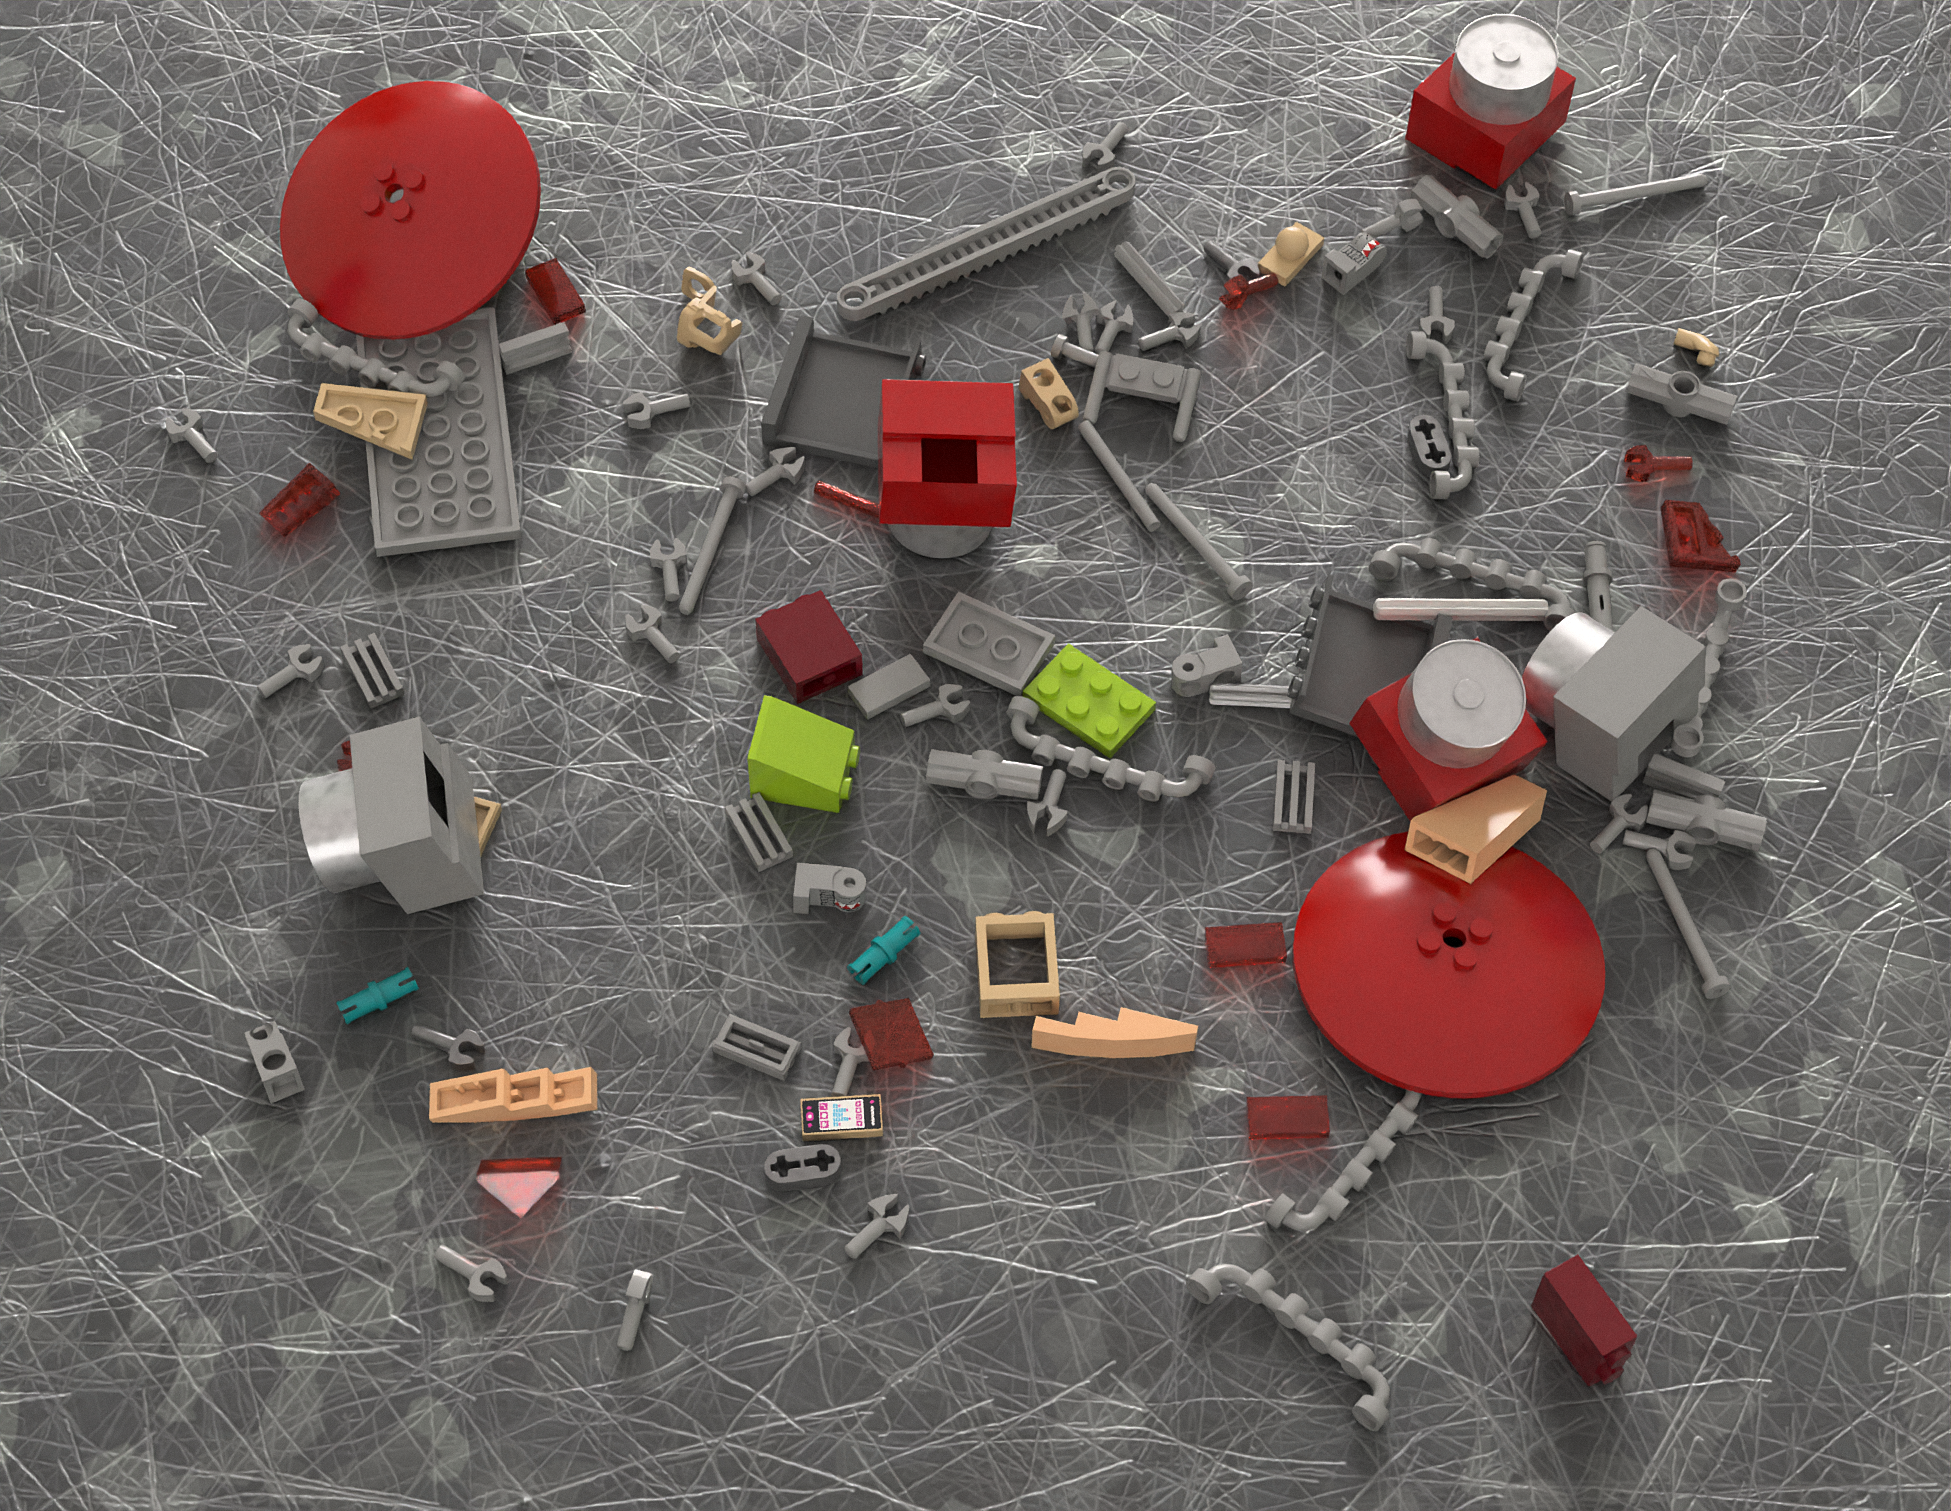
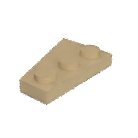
M321 383L313 412L315 420L413 460L428 402L425 394Z

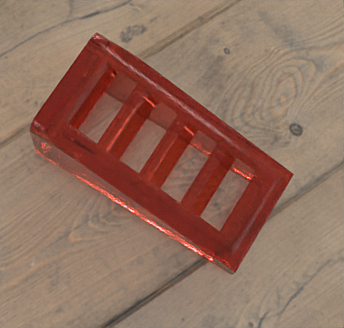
M309 463L259 514L281 535L286 537L330 504L340 492L327 477ZM314 485L318 487L315 492L310 489ZM303 493L309 497L305 502L299 498ZM293 502L299 508L293 512L287 506L289 503ZM280 510L289 517L285 522L275 515Z

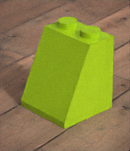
M764 695L747 757L751 798H753L752 795L759 792L765 801L840 813L843 799L849 800L851 795L853 778L848 777L850 768H857L860 757V746L855 745L854 730L775 697Z

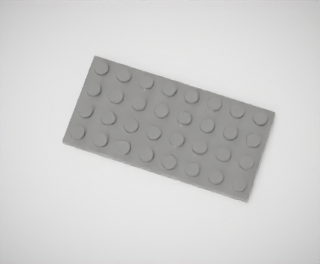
M495 308L477 309L451 326L413 338L389 340L356 335L358 356L367 360L376 358L384 363L388 369L398 373L401 370L410 373L418 382L424 384L435 382L433 373L442 361L454 363L465 375L464 381L457 390H446L438 396L427 398L428 405L413 460L365 441L374 544L377 557L522 539ZM360 381L361 388H370ZM380 381L375 388L370 389L388 390L389 384Z

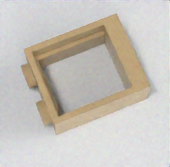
M1030 911L1023 915L989 913L985 916H976L975 942L980 1018L1058 1015L1060 991L1054 914ZM1044 937L1047 983L990 985L987 940Z

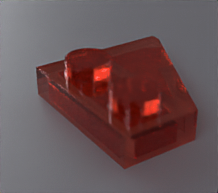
M1665 500L1660 510L1670 567L1724 572L1737 571L1741 565L1740 559L1737 555L1730 556L1721 544L1724 539L1723 535L1709 521V516L1700 503Z

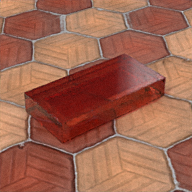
M556 258L525 270L526 279L554 325L586 313L585 304Z
M1282 922L1205 927L1204 937L1209 968L1286 963L1287 952Z
M1327 1095L1247 1097L1246 1099L1249 1140L1329 1138L1330 1126Z

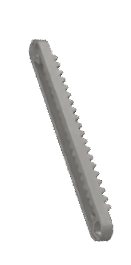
M1123 167L1110 168L846 284L837 293V310L844 319L850 321L862 320L878 312L883 315L889 307L895 310L903 301L905 304H908L912 297L916 296L919 299L925 291L931 294L937 286L944 288L950 280L953 283L957 282L961 275L967 278L971 271L975 270L978 273L984 265L991 267L997 259L1003 262L1007 255L1010 254L1014 257L1020 249L1025 252L1031 244L1039 246L1042 239H1046L1048 242L1054 234L1061 236L1067 228L1070 231L1074 230L1078 223L1084 226L1088 219L1091 218L1095 221L1099 214L1103 213L1106 216L1112 208L1132 199L1135 193V176L1129 169ZM1115 181H1121L1127 187L1124 189H1114L1110 184ZM853 297L863 301L860 306L851 307L845 302Z

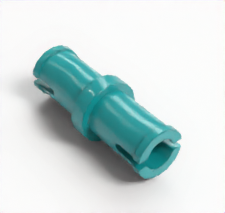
M903 916L882 937L876 936L870 942L871 947L847 966L851 975L855 972H860L854 977L861 985L866 984L885 964L891 965L895 962L897 954L921 934L917 926L913 929L909 928L914 923L909 917Z
M406 967L404 970L378 983L373 980L367 983V988L341 1001H337L336 1003L340 1011L357 1005L356 1009L343 1015L347 1025L378 1008L380 1011L388 1008V1003L419 990L415 980L403 986L398 985L400 982L413 976L410 969Z

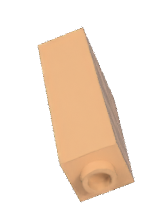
M1514 774L1415 816L1410 822L1405 851L1471 884L1540 821L1547 790Z

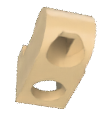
M1049 358L1021 370L1019 391L1025 399L1029 398L1050 429H1055L1078 418L1079 411L1076 401ZM1041 372L1040 376L1033 379L1037 373Z

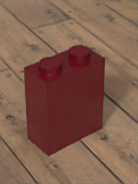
M821 590L810 595H802L794 602L778 609L768 610L755 619L757 640L797 704L863 675L862 653Z
M1578 1254L1544 1273L1531 1307L1588 1387L1599 1381H1602L1603 1384L1612 1382L1624 1372L1623 1366L1632 1356L1630 1351L1637 1338L1636 1333Z

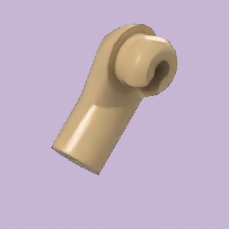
M1678 329L1673 345L1699 352L1697 363L1706 367H1712L1715 364V358L1719 357L1718 347L1704 335Z

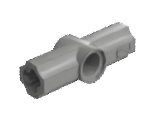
M1428 175L1421 178L1412 189L1410 198L1417 199L1421 207L1434 217L1436 227L1445 237L1453 238L1457 236L1479 256L1486 259L1495 254L1498 247L1502 244L1504 235L1480 216L1476 203L1466 195L1457 197L1433 176L1430 177Z
M1637 363L1626 389V393L1663 404L1664 410L1672 416L1685 417L1689 414H1694L1725 425L1729 422L1737 399V395L1702 385L1699 378L1691 372L1678 371L1671 375Z
M932 749L928 759L926 783L962 788L970 796L984 800L993 799L998 794L1038 800L1043 766L1005 761L1000 754L990 750H977L972 755Z
M1653 790L1646 823L1684 831L1697 841L1696 844L1714 845L1720 841L1759 851L1767 823L1765 817L1726 808L1724 801L1714 796L1700 795L1690 799L1658 790Z

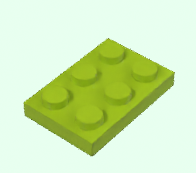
M1069 643L1022 692V697L1034 701L1039 706V711L1108 758H1111L1156 709V702Z

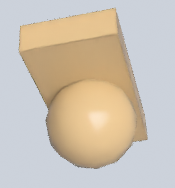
M1298 222L1292 227L1283 229L1276 238V244L1258 262L1260 273L1286 286L1323 246L1324 237Z

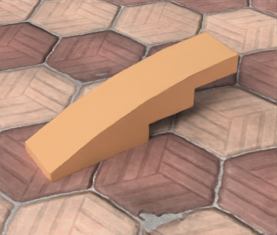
M1122 1007L1117 1021L1078 1012L1075 1025L1036 1016L1032 1029L1031 1048L1075 1056L1102 1058L1156 1057L1194 1051L1198 1026Z
M592 1067L553 1074L548 1068L513 1075H510L505 1069H499L430 1083L429 1120L433 1123L515 1121L597 1110V1073Z

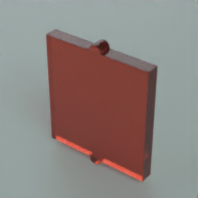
M909 998L888 1002L877 1000L875 1004L850 1009L849 1015L873 1071L894 1066L905 1068L907 1064L930 1060L934 1056Z

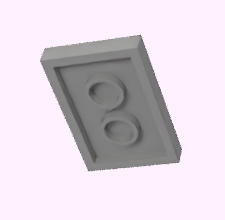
M958 591L924 642L923 653L1013 695L1022 696L1023 690L1029 685L1054 646L1055 635Z

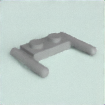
M1100 351L1083 421L1088 420L1091 424L1096 423L1105 388H1108V391L1175 404L1180 402L1172 437L1177 442H1183L1187 437L1202 372L1195 368L1184 369V366L1117 353L1112 355L1109 352Z

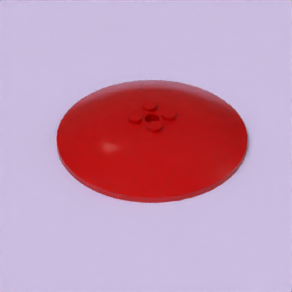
M443 81L410 82L378 91L356 102L334 118L308 146L299 160L285 192L280 219V244L287 272L295 288L303 299L311 303L317 309L319 315L331 324L353 334L374 339L395 340L423 336L461 321L489 301L503 287L523 259L532 240L538 220L541 199L540 172L532 145L517 121L498 102L473 88ZM404 190L403 197L400 200L390 203V198L395 191Z
M1407 831L1378 838L1357 847L1342 856L1322 874L1307 894L1295 926L1292 947L1295 980L1301 999L1321 1033L1345 1057L1366 1072L1395 1086L1425 1095L1464 1099L1491 1097L1525 1088L1544 1079L1566 1063L1586 1040L1596 1021L1605 990L1606 972L1600 938L1592 919L1573 891L1556 874L1528 854L1511 846L1470 884L1405 851ZM1446 937H1456L1463 942V946L1459 948L1450 947L1443 939Z

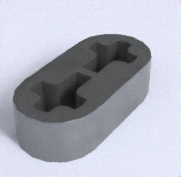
M1428 415L1415 417L1410 422L1407 439L1418 470L1428 478H1430L1432 471H1448L1451 452L1440 423L1434 417ZM1418 430H1424L1425 434H1430L1429 440H1426L1424 433L1418 432ZM1430 453L1433 454L1436 462H1440L1439 464H1435L1433 459H1429Z
M827 1144L778 1150L770 1154L765 1161V1179L767 1184L777 1191H792L826 1186L838 1179L841 1173V1158L838 1151ZM826 1158L828 1164L827 1171H820L819 1166H817L818 1159ZM786 1164L788 1170L787 1177H780L777 1172L778 1165Z

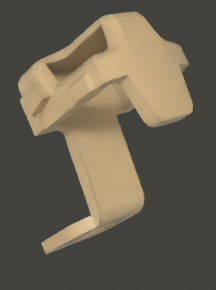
M687 267L683 272L681 290L692 301L681 312L677 341L687 348L700 346L709 352L722 355L740 336L742 322L738 319L731 322L725 314L713 309L717 290L716 286L705 274L692 267ZM691 280H698L704 290L708 292L706 294L697 293L692 287ZM705 318L721 327L720 333L715 338L697 329V326Z

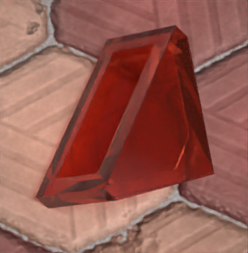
M562 1157L481 1160L477 1172V1182L518 1217L522 1218L559 1179Z

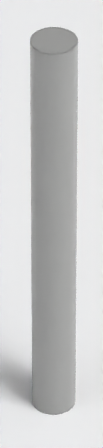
M1088 420L1082 422L1078 426V430L1147 530L1152 532L1158 529L1161 523L1091 422Z

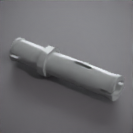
M1591 541L1584 548L1586 571L1583 573V583L1587 586L1589 614L1591 618L1613 631L1609 584L1612 582V572L1607 567L1606 544L1601 541Z

